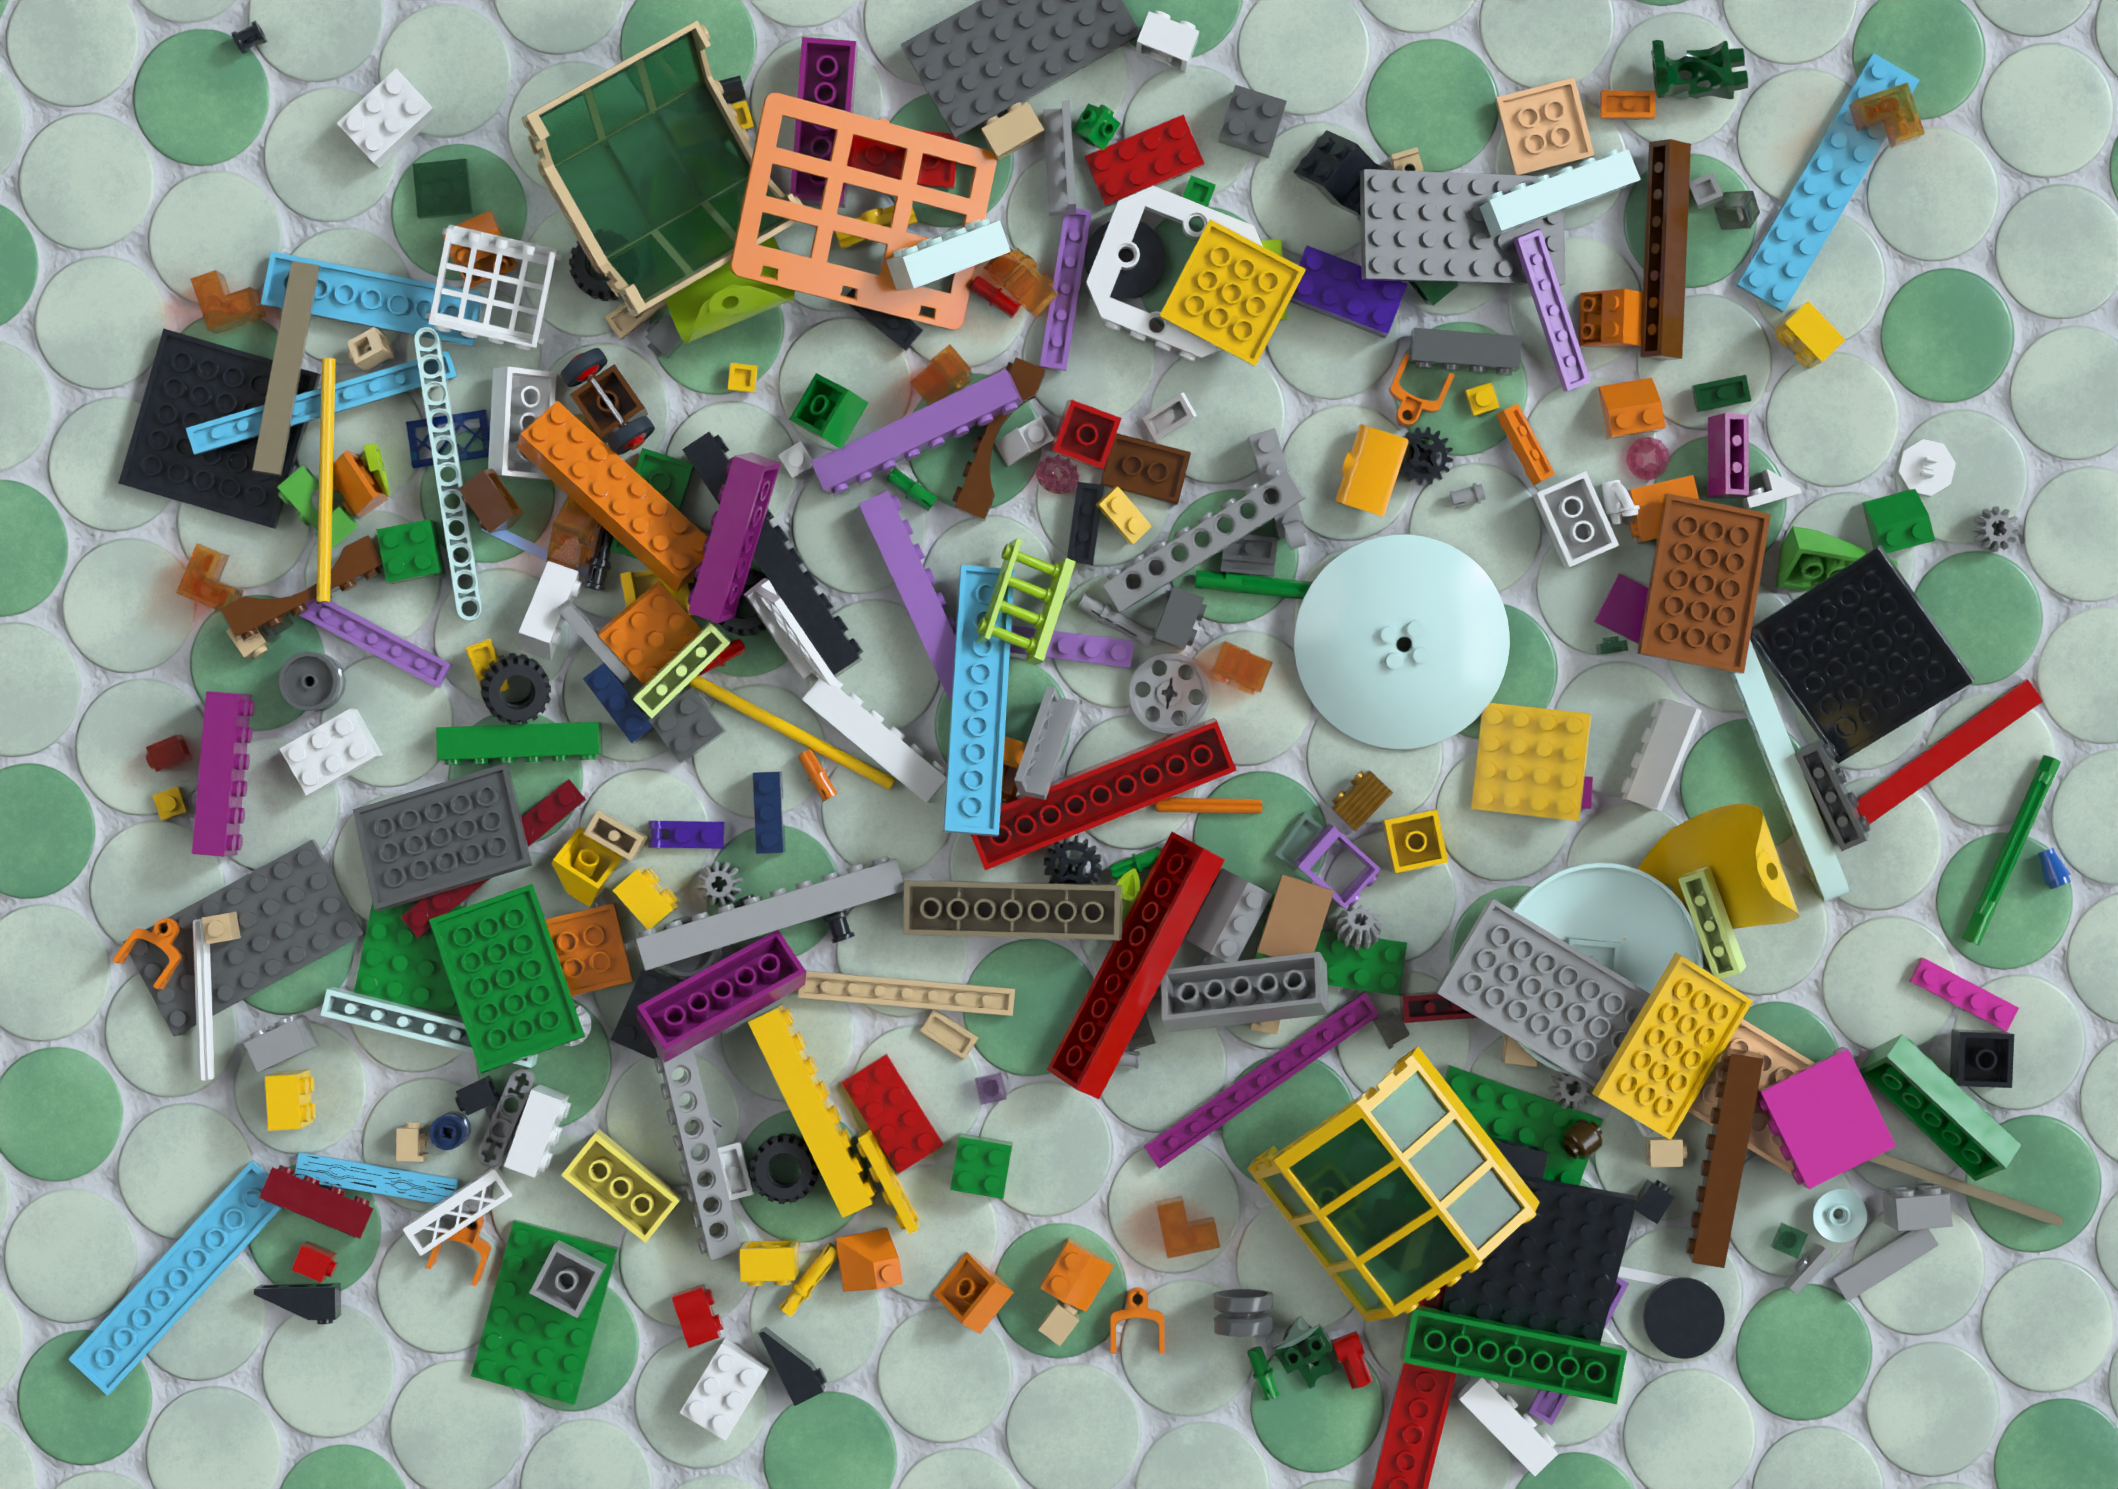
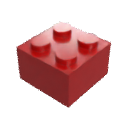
M1067 400L1049 451L1097 469H1104L1122 418L1074 400Z

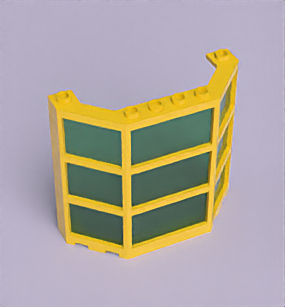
M1419 1046L1396 1061L1392 1069L1384 1075L1385 1078L1376 1085L1377 1089L1373 1086L1370 1087L1362 1095L1282 1150L1278 1151L1273 1145L1254 1158L1247 1168L1366 1322L1393 1318L1402 1312L1409 1314L1417 1308L1418 1302L1425 1298L1428 1301L1440 1292L1439 1288L1447 1285L1450 1287L1459 1281L1461 1274L1467 1270L1469 1273L1477 1270L1483 1264L1482 1260L1521 1224L1529 1222L1536 1216L1535 1211L1540 1203Z

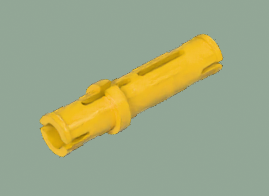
M828 1243L798 1282H794L792 1285L793 1289L778 1306L785 1314L790 1317L794 1315L805 1299L811 1297L814 1287L838 1259L837 1249L834 1245Z

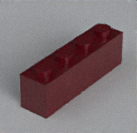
M1434 991L1399 995L1401 1021L1404 1023L1478 1018Z
M279 1165L278 1169L272 1167L259 1199L361 1239L374 1209L369 1207L370 1201L355 1196L354 1200L344 1196V1190L331 1185L329 1189L318 1186L319 1180L307 1175L303 1179L293 1176L295 1171L283 1165Z

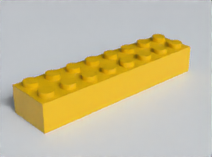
M782 1004L753 1017L748 1024L842 1218H845L872 1205L877 1190L870 1177L866 1179L863 1173L865 1165L860 1154L854 1155L851 1144H853V1140L847 1129L842 1130L839 1124L840 1119H842L836 1105L831 1106L827 1099L828 1095H830L825 1082L823 1080L819 1082L815 1074L818 1071L817 1065L813 1057H807L804 1051L806 1043L800 1032L796 1033L792 1026L795 1020L790 1009H784Z

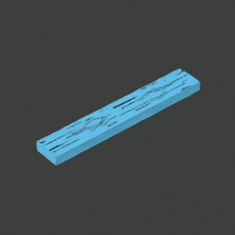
M303 1152L298 1153L295 1170L296 1177L303 1179L307 1175L319 1180V1184L435 1204L457 1191L459 1183L458 1178Z

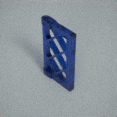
M487 410L452 414L453 423H458L455 428V435L461 427H464L473 434L465 448L457 443V447L462 450L458 454L459 461L489 457L490 430ZM447 416L433 418V425L436 428L439 425L448 423ZM427 418L407 421L406 427L413 469L434 465L433 458L420 460L419 454L423 446L431 450V447L426 444L430 438L429 433L423 441L417 438L416 434L417 428L428 427ZM479 419L480 427L476 433L464 425L465 421ZM479 438L483 443L484 450L468 452L467 450L475 439ZM446 440L438 451L440 455L450 443Z

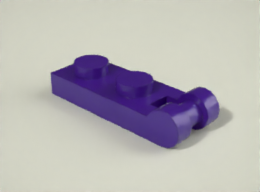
M649 820L648 829H651V839H648V848L724 849L725 822ZM662 829H670L669 839H662Z

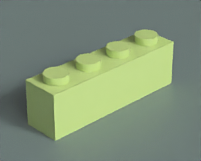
M710 621L633 695V700L653 718L730 644V640Z
M1710 866L1684 873L1678 880L1713 976L1723 979L1740 974L1746 968Z

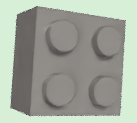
M295 1014L274 1023L275 1029L269 1026L250 1034L251 1040L245 1042L244 1045L257 1073L319 1046L306 1016L298 1019Z
M1932 1183L1918 1184L1917 1189H1907V1186H1892L1890 1191L1882 1192L1885 1224L1897 1231L1953 1227L1950 1194L1941 1190V1187H1934Z
M558 1240L554 1244L529 1293L578 1318L583 1312L607 1265Z

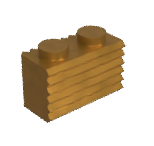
M1370 770L1365 773L1360 771L1350 781L1353 786L1346 793L1343 790L1340 791L1332 800L1335 805L1331 810L1355 832L1393 794Z

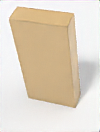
M936 1009L932 1010L919 1030L920 1033L962 1060H965L979 1038Z

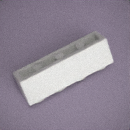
M1473 1377L1456 1394L1459 1400L1536 1476L1558 1455L1553 1448L1556 1443L1546 1432L1541 1435L1534 1428L1538 1424L1527 1413L1522 1416L1515 1409L1518 1404L1509 1394L1503 1397L1497 1391L1499 1384L1496 1381Z

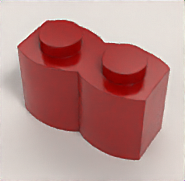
M701 1284L672 1295V1301L688 1348L720 1338V1330H723L724 1327L720 1315H715L711 1305L715 1304L711 1289L706 1290L705 1285Z

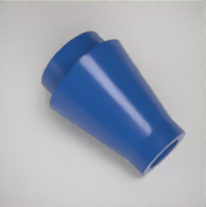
M2054 848L2038 853L2045 884L2049 885L2050 890L2071 882L2069 878L2071 873L2056 854Z

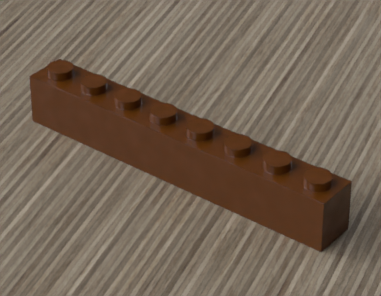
M1673 139L1649 142L1640 357L1660 361L1682 359L1691 144Z
M1728 1048L1727 1054L1721 1057L1720 1071H1723L1722 1081H1717L1715 1097H1718L1717 1108L1713 1107L1711 1111L1710 1123L1713 1124L1712 1134H1707L1705 1149L1709 1151L1707 1160L1703 1159L1700 1175L1704 1176L1702 1186L1698 1185L1696 1190V1202H1699L1697 1212L1693 1211L1691 1217V1228H1694L1692 1238L1688 1237L1686 1244V1253L1689 1254L1692 1263L1725 1268L1764 1061L1760 1053Z

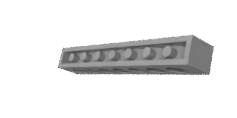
M1279 469L1267 476L1269 482L1261 487L1256 483L1244 491L1245 497L1238 501L1235 497L1221 505L1223 510L1216 515L1209 512L1198 519L1200 524L1195 528L1190 529L1189 526L1183 528L1175 534L1177 539L1168 544L1164 540L1152 548L1153 554L1146 558L1142 554L1130 561L1129 563L1132 567L1124 572L1119 568L1107 576L1109 581L1103 585L1119 612L1130 608L1306 499L1290 470L1282 472ZM1271 488L1277 490L1279 494V499L1275 504H1269L1265 499L1266 492ZM1246 503H1251L1256 508L1255 515L1250 519L1246 518L1242 513V508ZM1224 517H1228L1233 523V527L1228 533L1223 532L1219 527L1220 520ZM1201 531L1206 532L1210 538L1209 544L1205 547L1200 546L1196 540L1198 533ZM1179 545L1183 546L1187 552L1186 558L1183 561H1179L1174 557V549ZM1154 560H1160L1164 565V570L1160 575L1154 574L1151 570V564ZM1132 574H1137L1141 579V585L1137 589L1131 588L1128 583V579Z
M692 1047L667 1062L663 1061L657 1051L658 1057L654 1058L657 1073H662L664 1083L660 1084L664 1100L668 1099L670 1109L667 1110V1117L670 1125L675 1126L677 1134L673 1136L676 1151H681L683 1161L679 1162L682 1176H687L689 1186L685 1187L689 1203L693 1202L695 1212L691 1213L695 1228L700 1229L701 1238H698V1245L701 1254H706L710 1260H715L740 1252L741 1245L694 1049ZM676 1068H683L684 1074L682 1078L673 1080V1071ZM683 1094H690L688 1104L679 1106V1097ZM692 1119L696 1120V1127L692 1131L686 1132L684 1130L686 1122ZM701 1145L702 1153L698 1157H691L692 1148ZM708 1171V1179L703 1183H698V1174ZM706 1198H715L712 1207L703 1208V1202ZM721 1223V1228L717 1233H709L712 1224Z

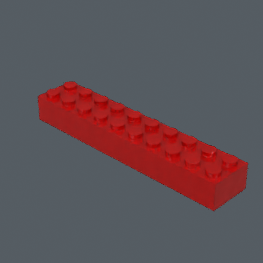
M1212 718L1055 780L1051 783L1046 800L1017 795L1002 801L1000 806L999 835L997 837L970 835L984 870H988L1237 770L1218 721Z
M1171 832L1122 925V939L1114 940L1047 1067V1071L1076 1090L1100 1099L1225 861L1224 858Z

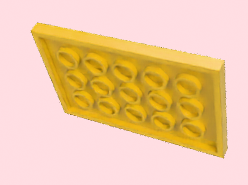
M1675 952L1592 1094L1671 1140L1753 1000Z

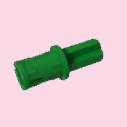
M896 468L887 477V482L906 495V499L911 498L925 508L926 511H929L938 499L937 496H934L920 486L918 480L916 482Z
M1158 846L1137 855L1133 853L1132 857L1110 865L1109 869L1112 877L1117 880L1133 868L1140 874L1143 869L1153 866L1161 853Z
M1252 1347L1247 1351L1254 1370L1253 1378L1257 1379L1264 1401H1269V1396L1275 1399L1280 1394L1272 1377L1274 1371L1272 1368H1269L1262 1347Z

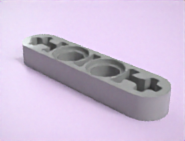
M569 599L558 607L564 619L620 681L625 683L634 676L598 636V630Z
M528 1068L517 1069L508 1080L478 1149L477 1157L483 1166H495L502 1160L531 1089L535 1085V1075ZM523 1073L527 1075L526 1080L529 1081V1085H523L519 1092L525 1093L524 1098L518 1093L510 1092V1088L513 1090L517 1089L519 1081L516 1079V1076H521ZM513 1097L519 1102V1109L516 1112L506 1110L504 1104L507 1098ZM497 1122H503L508 1126V1134L505 1137H499L495 1134L494 1126ZM489 1137L496 1142L503 1143V1146L496 1145L494 1154L497 1155V1158H492L490 1161L486 1160L487 1155L484 1153V1150H489L493 1144V1141H488Z

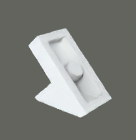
M1183 392L1142 419L1154 440L1157 441L1177 428L1190 423L1197 415Z
M1040 416L1019 429L1017 427L995 442V445L1007 466H1010L1051 443L1054 438Z
M1766 469L1761 473L1767 492L1764 491V488L1749 491V497L1741 499L1743 508L1749 509L1800 494L1801 489Z

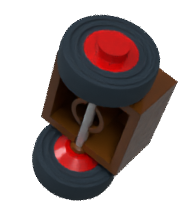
M594 348L575 356L561 371L560 375L568 387H574L587 381L586 384L572 392L570 396L598 437L604 443L608 442L609 447L614 453L621 455L640 447L654 432L655 427L646 416L648 412L615 364L596 376L607 364L608 360L602 350Z

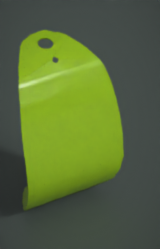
M681 153L705 198L736 181L707 157L700 154ZM673 157L663 161L662 165L655 171L651 181L648 215L655 226L697 203L694 195L691 197L686 195L687 190H690L685 179L677 180L674 178L672 171L677 164ZM743 187L711 205L735 233H737L745 194ZM703 210L661 234L682 259L691 254L692 259L685 263L692 271L734 248V245ZM763 215L758 233L769 228ZM774 236L758 244L780 250ZM653 239L649 240L660 287L663 289L684 277V275ZM731 261L668 296L665 298V301L681 339L687 344L794 299L795 291L738 277L732 273L730 269ZM763 266L760 275L776 279L777 269Z

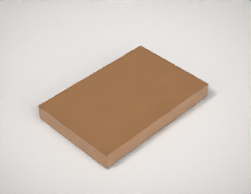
M1282 874L1257 952L1272 957L1314 952L1334 890Z

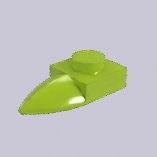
M375 443L363 445L365 453H362V460L365 468H369L379 488L387 497H390L389 484L380 446Z
M1135 868L1125 873L1116 883V885H1123V922L1140 892V880Z

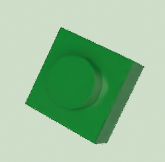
M1191 175L1182 197L1208 207L1216 184Z

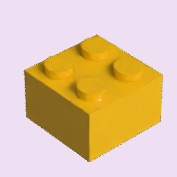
M1809 301L1795 308L1774 329L1779 343L1786 348L1789 346L1796 353L1794 355L1795 359L1802 366H1808L1809 368L1822 363L1846 340Z
M1437 809L1381 820L1392 873L1396 874L1448 863Z
M641 867L637 868L612 891L648 930L656 928L679 906L675 903L678 900L675 894L669 888L663 889L658 884L660 880L658 875L651 868L645 869Z
M310 1069L277 1071L265 1076L268 1131L302 1129L312 1124L313 1119L316 1118V1105L311 1101V1092H314L315 1082L314 1077L310 1076Z
M798 1240L744 1241L740 1248V1282H747V1286H762L764 1281H774V1285H789L792 1280L796 1279L799 1273Z

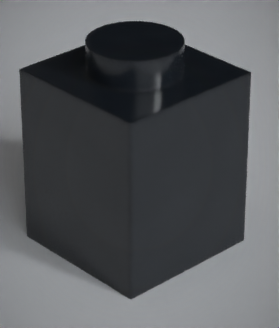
M490 1075L457 1090L458 1096L455 1097L458 1108L461 1112L465 1111L467 1116L500 1100Z
M1647 1179L1636 1196L1637 1204L1635 1210L1658 1224L1675 1198L1668 1193L1671 1188L1658 1179L1655 1183Z

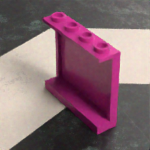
M1845 1047L1834 1050L1833 1055L1764 1089L1758 1088L1756 1102L1762 1112L1766 1111L1771 1120L1767 1122L1768 1127L1774 1137H1779L1782 1143L1779 1149L1785 1160H1790L1794 1167L1791 1170L1794 1180L1798 1185L1802 1184L1807 1189H1811L1896 1147L1849 1049Z

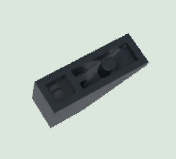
M341 1283L259 1285L254 1289V1295L307 1320H317V1324H332L333 1320L341 1316Z
M767 1327L762 1328L759 1336L794 1406L824 1392V1383L827 1382V1379L822 1369H816L811 1360Z

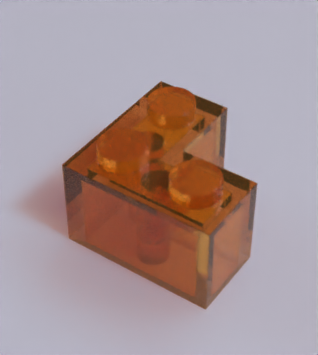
M1908 82L1856 99L1849 105L1856 130L1859 131L1883 123L1891 148L1917 140L1925 134Z
M1009 247L1010 252L991 259L984 269L1027 312L1037 317L1059 295L1052 288L1055 283L1044 272L1040 274L1036 270L1039 265L1028 254L1025 255L1019 248L1013 250Z
M217 270L191 278L209 331L217 334L267 317L264 307L261 305L259 293L252 287L230 294L224 274Z
M949 344L929 361L930 365L911 380L910 384L929 406L949 396L956 388L958 391L964 389L971 382L970 376H972V371L951 344Z
M569 495L553 523L546 562L550 561L578 571L582 563L586 564L588 562L591 549L587 548V546L591 544L593 539L594 527L599 528L600 523Z
M196 543L176 593L221 612L220 608L240 599L244 590L220 581L230 555Z
M1223 641L1210 673L1215 674L1214 680L1226 685H1230L1232 681L1240 685L1238 690L1253 695L1255 691L1259 693L1262 691L1273 662L1249 653L1250 651Z
M1182 1196L1156 1201L1167 1259L1220 1248L1214 1217L1187 1222Z

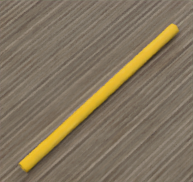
M322 358L316 602L325 603L330 602L336 367V359Z
M699 675L687 684L889 791L895 781V778Z

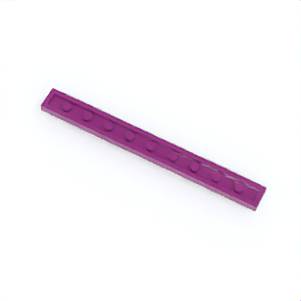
M1363 992L1145 1144L1144 1148L1159 1169L1380 1014Z

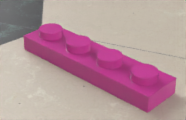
M1922 957L1909 980L1915 985L2006 1032L2019 1007Z

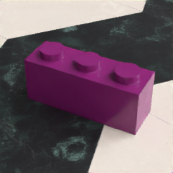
M1723 413L1708 417V497L1732 499L1749 495V414Z

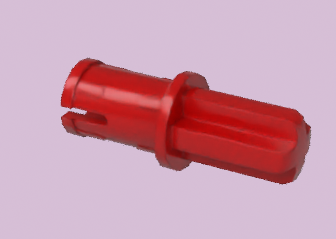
M980 276L975 277L970 285V289L987 300L989 306L994 305L1010 316V318L1014 317L1021 306L1020 303L1003 293L1001 287L999 289Z
M736 639L730 642L699 675L701 676L720 665L723 667L726 661L744 653L746 648L742 640Z

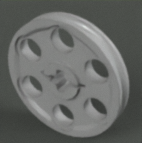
M1160 653L1146 659L1135 670L1130 681L1129 700L1134 714L1145 726L1160 733H1177L1194 726L1204 715L1209 703L1210 689L1205 673L1192 659L1178 653ZM1158 660L1165 662L1167 665V671L1161 676L1153 674L1151 669L1152 664ZM1184 664L1191 665L1194 670L1192 677L1187 680L1180 678L1178 675L1179 667ZM1172 677V689L1177 692V695L1171 697L1166 709V696L1161 692L1162 690H1167L1170 678ZM1139 682H1147L1150 685V693L1145 697L1138 696L1135 693V686ZM1193 689L1201 690L1203 693V700L1199 704H1192L1188 700V694ZM1151 706L1157 707L1160 710V717L1154 722H1150L1145 718V711ZM1177 710L1186 713L1187 720L1183 725H1175L1171 720L1172 714Z

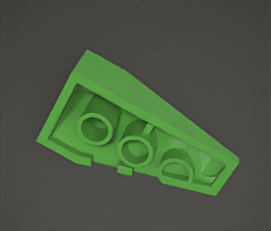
M1792 526L1781 545L1776 585L1777 587L1800 591L1810 590L1811 586L1818 585L1868 553L1869 550L1818 530ZM1891 559V561L1897 567V561Z

